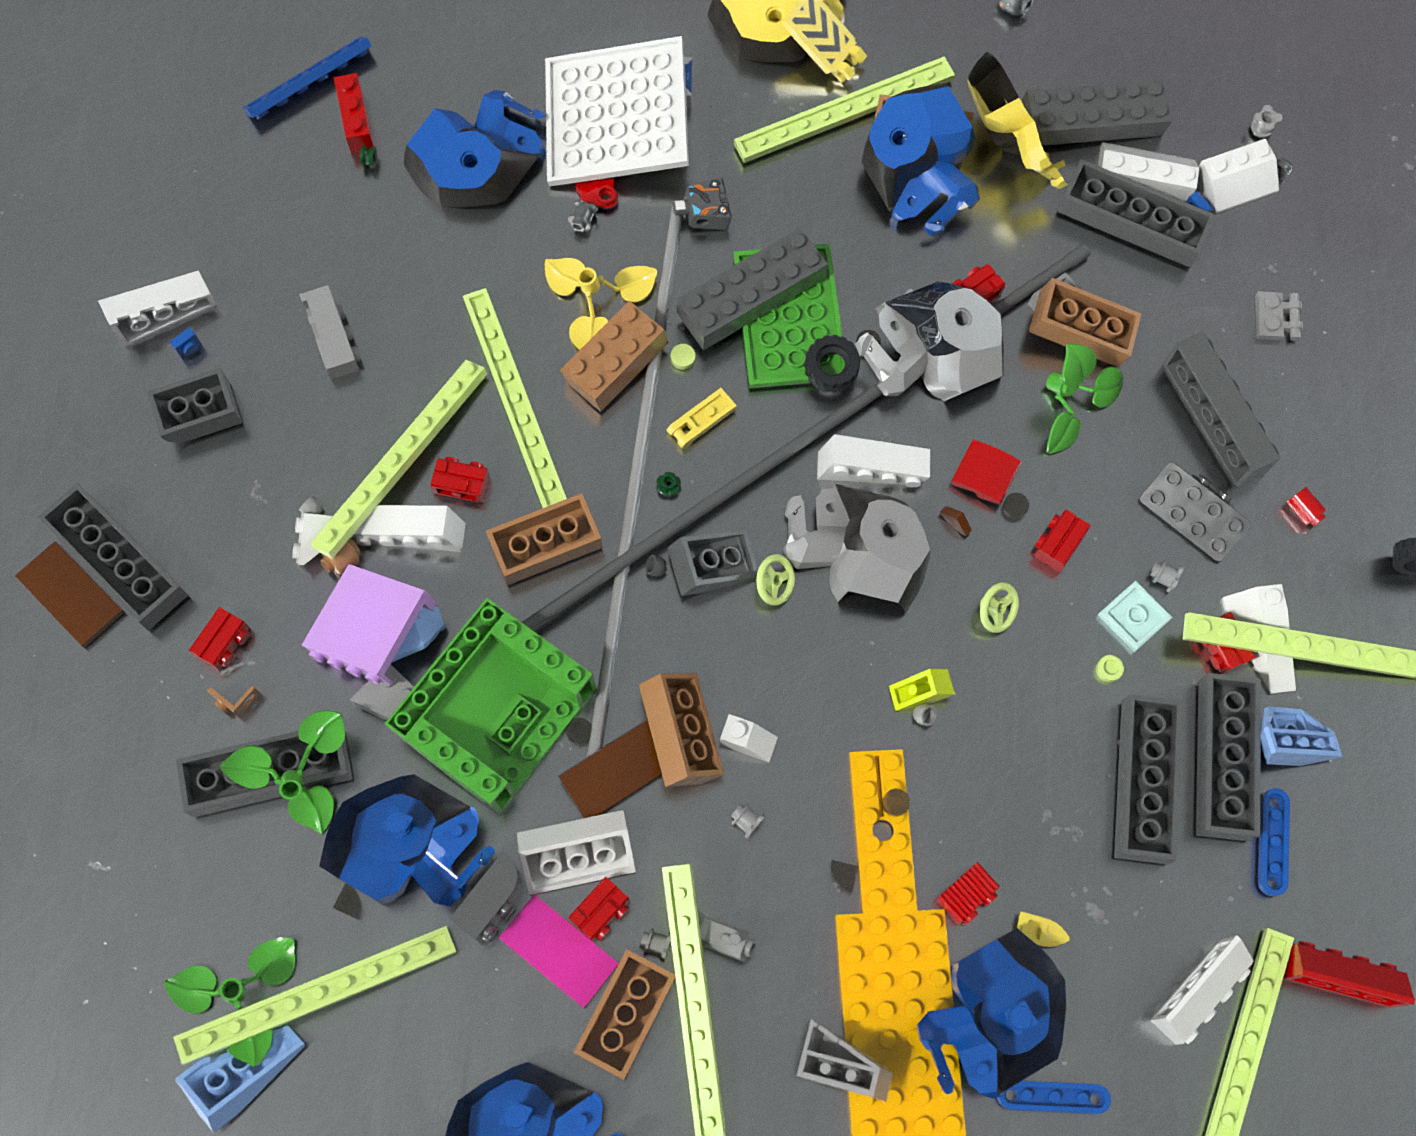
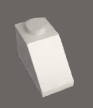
M729 714L720 737L719 745L769 763L778 737L753 722Z

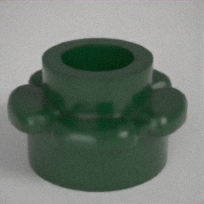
M665 472L664 475H660L657 478L658 491L665 496L675 495L679 491V487H681V479L678 476L676 477L673 472Z

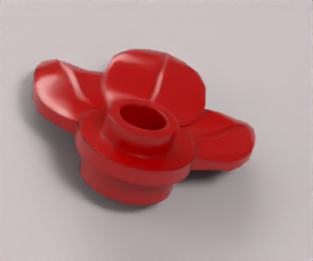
M612 177L576 183L577 192L581 196L579 199L588 204H594L597 208L611 209L618 203V193L613 188L614 179ZM605 197L610 198L609 200H603Z

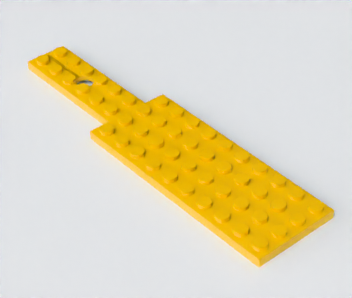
M903 749L850 752L849 760L862 913L835 915L844 1039L893 1073L886 1102L848 1091L851 1136H966L958 1052L954 1045L943 1044L941 1047L955 1083L953 1087L954 1092L945 1094L937 1080L939 1075L938 1069L930 1051L919 1040L916 1026L927 1012L953 1008L954 1004L945 909L917 911ZM885 820L892 825L893 835L889 840L881 841L874 836L873 825L877 821Z

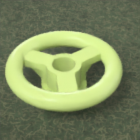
M773 554L765 558L757 572V589L759 595L767 604L773 606L783 604L791 596L794 589L795 574L793 566L785 556L780 554ZM780 562L786 571L781 573L775 572L770 564ZM787 580L785 591L781 596L777 597L778 588L781 586L782 581Z
M1005 582L997 583L986 592L981 600V622L992 633L1005 631L1016 618L1019 598L1012 585ZM1001 590L1009 593L1003 598L995 596ZM1011 603L1010 612L1003 622V614L1006 611V607ZM988 615L992 616L994 625L989 621Z

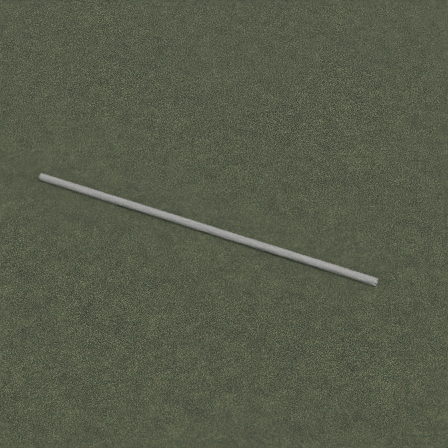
M673 206L654 319L663 329L666 328L683 216H675ZM662 350L647 365L618 557L631 549L633 545ZM629 566L615 574L587 757L602 748Z

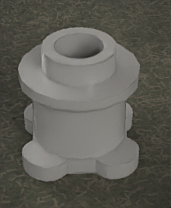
M1264 105L1262 111L1254 115L1251 130L1258 137H1269L1274 131V125L1280 123L1283 117L1280 113L1272 110L1270 105Z
M1163 560L1161 563L1156 562L1150 572V576L1153 577L1152 582H1158L1167 586L1166 592L1170 593L1176 587L1184 567L1180 565L1177 569L1167 564L1166 560Z
M749 803L745 807L740 804L731 815L734 818L732 824H737L744 830L747 839L766 817L764 814L759 816L749 808L751 806Z
M651 928L650 933L644 932L640 948L644 949L643 955L649 953L661 957L660 961L664 962L670 945L671 935L668 933V936L654 932L653 928Z

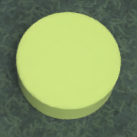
M687 344L676 345L671 351L672 365L680 370H686L693 366L695 362L694 349Z
M1113 655L1104 656L1096 665L1098 677L1105 682H1115L1124 672L1122 661Z

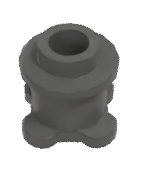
M577 199L575 201V212L569 216L568 220L571 223V227L576 231H588L591 228L592 219L596 220L598 217L596 213L598 208L594 204H588L581 199Z

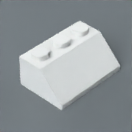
M1263 139L1202 160L1199 165L1197 183L1213 213L1218 214L1278 193L1277 160L1267 140Z

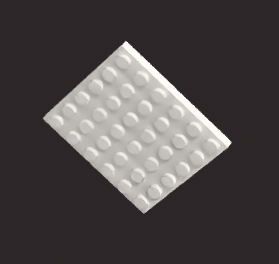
M682 36L545 58L547 182L549 186L689 166L684 41Z

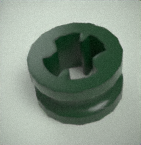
M363 145L360 151L361 167L369 165L370 168H375L377 161L376 147L372 146L369 149L366 145Z

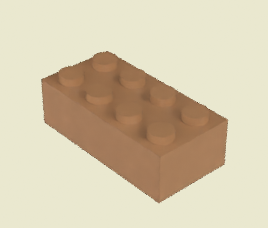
M1051 278L1039 292L1029 332L1063 346H1066V344L1084 345L1093 350L1096 359L1119 367L1132 355L1141 313Z
M628 301L560 371L566 383L601 412L669 343L665 329Z
M582 493L486 530L488 540L507 585L603 548L601 536Z
M660 673L639 684L665 787L704 784L724 775L697 673Z
M626 949L573 1053L625 1080L676 979V975Z

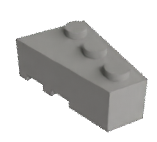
M326 285L299 294L307 311V318L312 326L317 346L330 379L359 371L357 361H360L361 358L357 347H351L349 340L354 338L349 325L344 326L342 319L346 318L342 304H336L329 286Z
M391 664L385 676L393 681L392 685L380 682L377 685L368 681L349 699L356 708L369 712L384 721L388 720L414 688Z
M811 1019L797 1076L886 1102L893 1073L827 1026Z

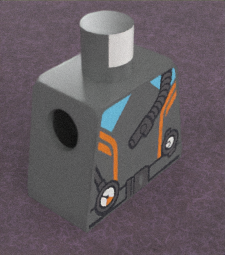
M723 177L687 186L684 200L673 201L674 215L687 214L689 226L692 228L728 230L732 214Z

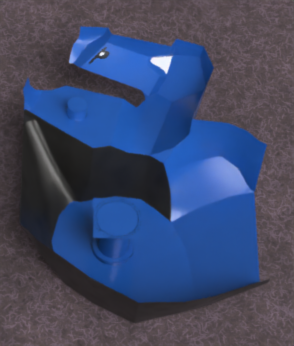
M943 82L903 91L886 99L869 132L861 163L890 211L892 218L897 222L909 217H916L941 192L949 195V200L926 222L923 228L928 235L935 237L945 231L944 226L963 209H972L980 200L978 186L954 166L969 154L976 137L972 125L950 87Z
M493 90L483 95L474 126L456 112L435 108L407 143L404 154V167L425 195L440 206L473 207L504 202L538 156L541 155L543 160L546 156L542 140L537 136L536 132L507 119L504 116V107L509 106L535 120L543 119L546 114L538 109L531 110L514 101L506 91Z
M412 774L400 776L370 787L345 800L329 826L319 867L383 905L403 894L413 876L433 903L452 907L463 898L467 883L481 865L488 864L495 854V849L492 846L482 848L461 875L455 876L451 868L454 860L477 835V827L479 825L477 810L472 805L471 807Z
M1016 928L952 965L951 981L953 990L964 1006L929 1011L916 1025L919 1040L930 1051L938 1069L939 1075L937 1080L945 1094L954 1092L953 1087L955 1083L941 1047L943 1044L954 1045L958 1052L969 1085L974 1087L979 1094L992 1099L1001 1097L999 1094L1058 1059L1063 1042L1066 1016L1065 979L1053 960L1043 949Z
M526 1062L481 1083L459 1099L449 1120L445 1136H593L602 1123V1101L595 1092ZM616 1132V1134H613V1135H610V1136H622V1135H621L620 1133Z

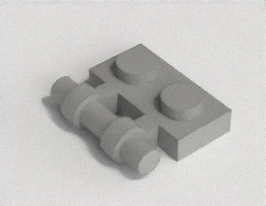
M1258 291L1255 295L1256 339L1281 341L1284 338V333H1290V340H1300L1303 323L1300 321L1302 302L1299 301V294L1291 293L1289 294V302H1283V293ZM1283 313H1289V322L1283 321Z

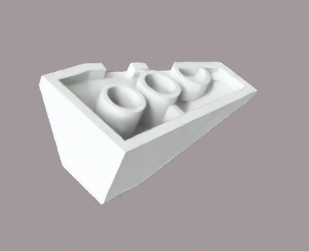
M1282 584L1255 587L1222 598L1225 614L1232 612L1237 621L1290 629L1288 608ZM1254 652L1256 659L1252 661L1254 664L1253 668L1258 677L1261 678V682L1269 695L1296 691L1293 658Z

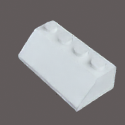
M1104 142L1101 144L1098 166L1184 202L1187 201L1197 188L1199 166L1195 160Z
M623 810L517 833L518 850L529 895L602 880L605 876L611 878L636 872Z
M1236 935L1219 940L1150 1020L1174 1044H1189L1199 1033L1196 1030L1202 1022L1207 1023L1215 1015V1006L1220 1001L1224 1003L1233 994L1234 991L1231 989L1237 981L1239 983L1242 982L1250 974L1251 970L1249 967L1254 961L1241 938Z

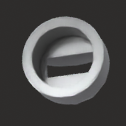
M311 496L302 504L299 511L319 514L322 511V505L317 498Z
M920 704L914 709L913 717L917 723L930 726L936 719V709L928 704Z

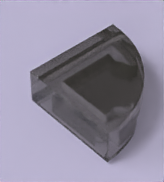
M831 860L830 869L833 879L843 891L852 894L858 866Z
M345 883L333 908L359 920L362 912L360 896L352 886Z

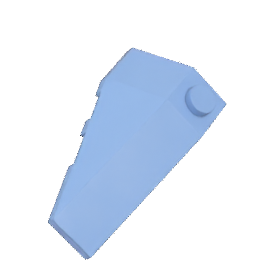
M286 1025L273 1031L270 1050L257 1066H251L236 1059L227 1050L226 1053L214 1058L208 1056L199 1060L175 1079L197 1113L214 1133L238 1115L305 1045L293 1030Z

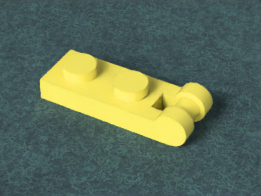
M720 388L673 422L666 431L671 437L675 436L678 440L677 444L682 449H686L694 440L734 412L737 405ZM686 425L691 430L687 434L682 430Z

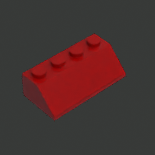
M1298 941V944L1292 945L1283 976L1285 980L1391 1008L1414 1005L1415 1003L1408 975L1405 972L1398 971L1396 965L1388 963L1371 964L1369 958L1355 955L1352 958L1342 956V951L1326 948L1325 951L1315 949V944Z

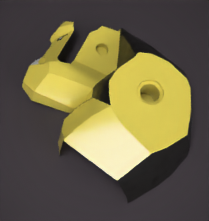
M712 0L707 16L718 37L738 58L760 62H794L802 60L808 54L780 23L796 0ZM822 0L843 24L845 21L844 9L840 1Z
M986 52L974 65L967 79L968 87L977 110L992 140L1004 151L1021 156L1022 162L1027 169H1033L1048 178L1053 187L1060 189L1067 186L1068 184L1058 171V169L1065 166L1064 160L1056 164L1049 161L1048 154L1044 152L1041 146L1035 121L1024 108L1000 62L992 54Z

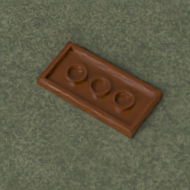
M56 541L15 575L24 587L83 648L88 646L125 613Z
M648 718L558 775L583 818L599 815L662 774Z

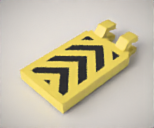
M796 0L780 22L826 74L831 72L841 83L846 79L850 80L855 74L851 66L843 62L845 58L855 66L858 62L863 63L867 57L862 48L856 46V38L822 0Z

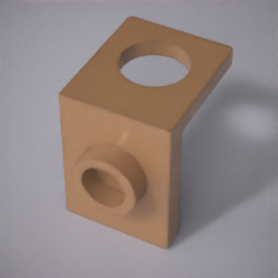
M251 686L233 706L213 688L210 687L207 690L217 699L214 704L226 714L230 710L239 718L261 695L255 687Z

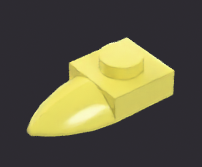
M1020 912L1017 928L1037 945L1055 947L1069 941L1070 938L1066 931L1056 922L1033 914Z

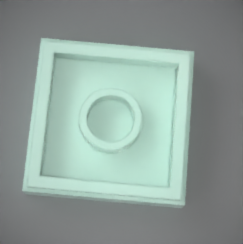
M1136 580L1098 614L1133 652L1139 649L1173 618Z

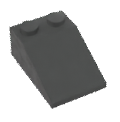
M746 529L685 536L679 538L668 547L681 596L704 593L757 579L758 567Z

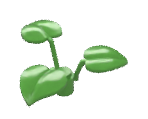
M1066 344V357L1062 374L1053 372L1049 375L1046 382L1047 389L1057 393L1055 398L1068 411V413L1062 412L1053 423L1046 450L1049 454L1063 451L1072 446L1080 433L1081 422L1074 417L1075 412L1063 397L1073 395L1076 388L1094 393L1093 404L1103 408L1111 405L1118 398L1122 390L1123 376L1121 371L1115 367H1108L1100 372L1095 382V388L1080 384L1085 381V377L1093 373L1096 366L1095 353L1084 345Z
M332 710L312 713L300 724L298 737L309 745L296 771L288 770L279 777L275 769L269 768L272 762L270 754L264 748L256 745H248L238 749L221 763L220 769L232 781L253 789L266 786L270 779L269 773L272 774L275 784H280V795L289 800L288 812L296 822L322 834L331 821L334 799L331 792L322 785H314L307 790L303 786L302 772L313 747L318 752L327 754L338 750L344 742L345 726L343 716L339 712Z
M282 937L260 944L251 952L247 961L248 968L256 973V975L250 978H242L240 981L236 978H228L221 983L216 991H213L217 985L216 976L205 966H192L164 981L165 989L171 1000L180 1009L188 1013L197 1014L207 1011L211 1006V996H218L219 994L226 1002L234 1004L237 1010L243 1009L241 1002L246 997V984L261 978L265 984L276 986L283 984L292 976L296 964L295 942L292 938ZM273 1029L226 1049L236 1059L251 1066H257L270 1050Z

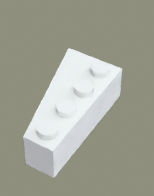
M199 271L98 301L109 325L125 347L216 306Z
M834 434L818 451L817 480L899 484L908 487H919L930 478V449Z

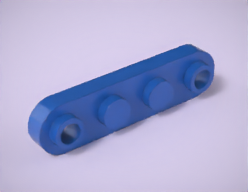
M1272 788L1264 792L1260 798L1258 886L1265 895L1271 897L1283 894L1289 884L1290 799L1287 793L1279 788ZM1270 799L1276 801V808L1270 805ZM1269 878L1274 880V888L1268 885Z
M1021 1081L999 1094L1001 1097H997L999 1104L1009 1110L1101 1114L1106 1112L1111 1105L1109 1091L1099 1084ZM1009 1089L1015 1093V1098L1012 1101L1006 1097V1092ZM1092 1094H1096L1099 1098L1096 1105L1090 1101Z

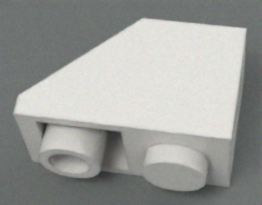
M301 512V518H296L295 533H299L298 543L293 545L292 558L296 559L298 565H305L320 553L314 550L310 543L333 517L332 515Z

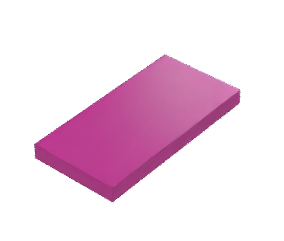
M535 894L499 937V939L583 1008L588 1005L619 965L616 960Z

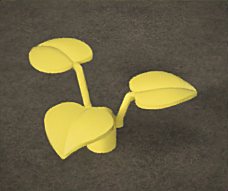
M577 259L545 260L546 279L550 288L556 294L569 296L575 292L577 286L581 287L582 291L586 294L590 317L581 316L575 319L569 329L570 339L579 350L608 322L604 317L595 318L591 297L598 292L601 283L615 292L621 291V296L626 301L640 302L646 299L652 292L658 274L657 269L652 267H627L619 271L615 276V283L618 286L616 287L604 280L603 276L597 277L596 272L592 268H585L584 264Z

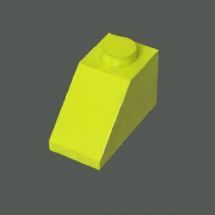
M928 669L889 686L896 711L917 707L920 704L935 703L955 694L948 669Z

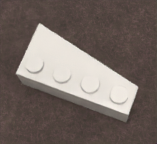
M377 505L351 538L356 544L361 546L377 544L462 552L466 523L448 506Z

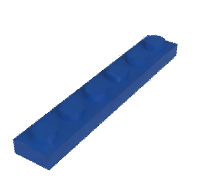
M360 36L247 104L243 109L251 118L256 117L259 119L269 113L268 109L276 105L279 107L289 101L288 97L296 93L298 95L308 90L310 83L314 81L316 83L321 82L329 76L327 73L334 69L338 71L346 67L348 60L353 57L358 59L368 53L367 49L372 47L369 39Z

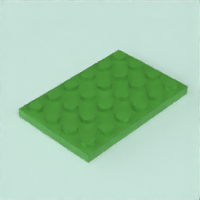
M830 243L814 245L828 264L825 279L742 327L749 389L810 383L804 368L806 354L809 351L810 345L814 344L818 338L821 339L826 335L843 336ZM762 249L734 251V265ZM829 353L822 357L820 366L825 373L836 375L843 371L845 363L840 355Z

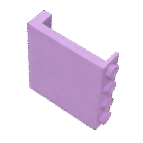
M348 564L302 646L310 651L309 656L321 663L325 659L334 668L341 670L342 667H345L347 672L356 677H360L361 674L366 675L365 678L374 684L379 685L380 682L392 685L393 681L385 676L387 669L421 609L425 608L433 611L438 602L425 590Z

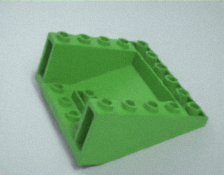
M486 598L384 724L476 799L500 816L591 699L597 688L593 674Z

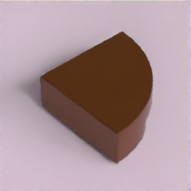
M945 506L940 511L944 519L959 533L967 536L972 531L963 512L949 506Z

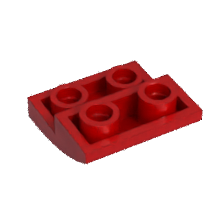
M973 439L951 481L954 486L976 492L978 498L1001 505L1022 463L1021 460L998 448Z

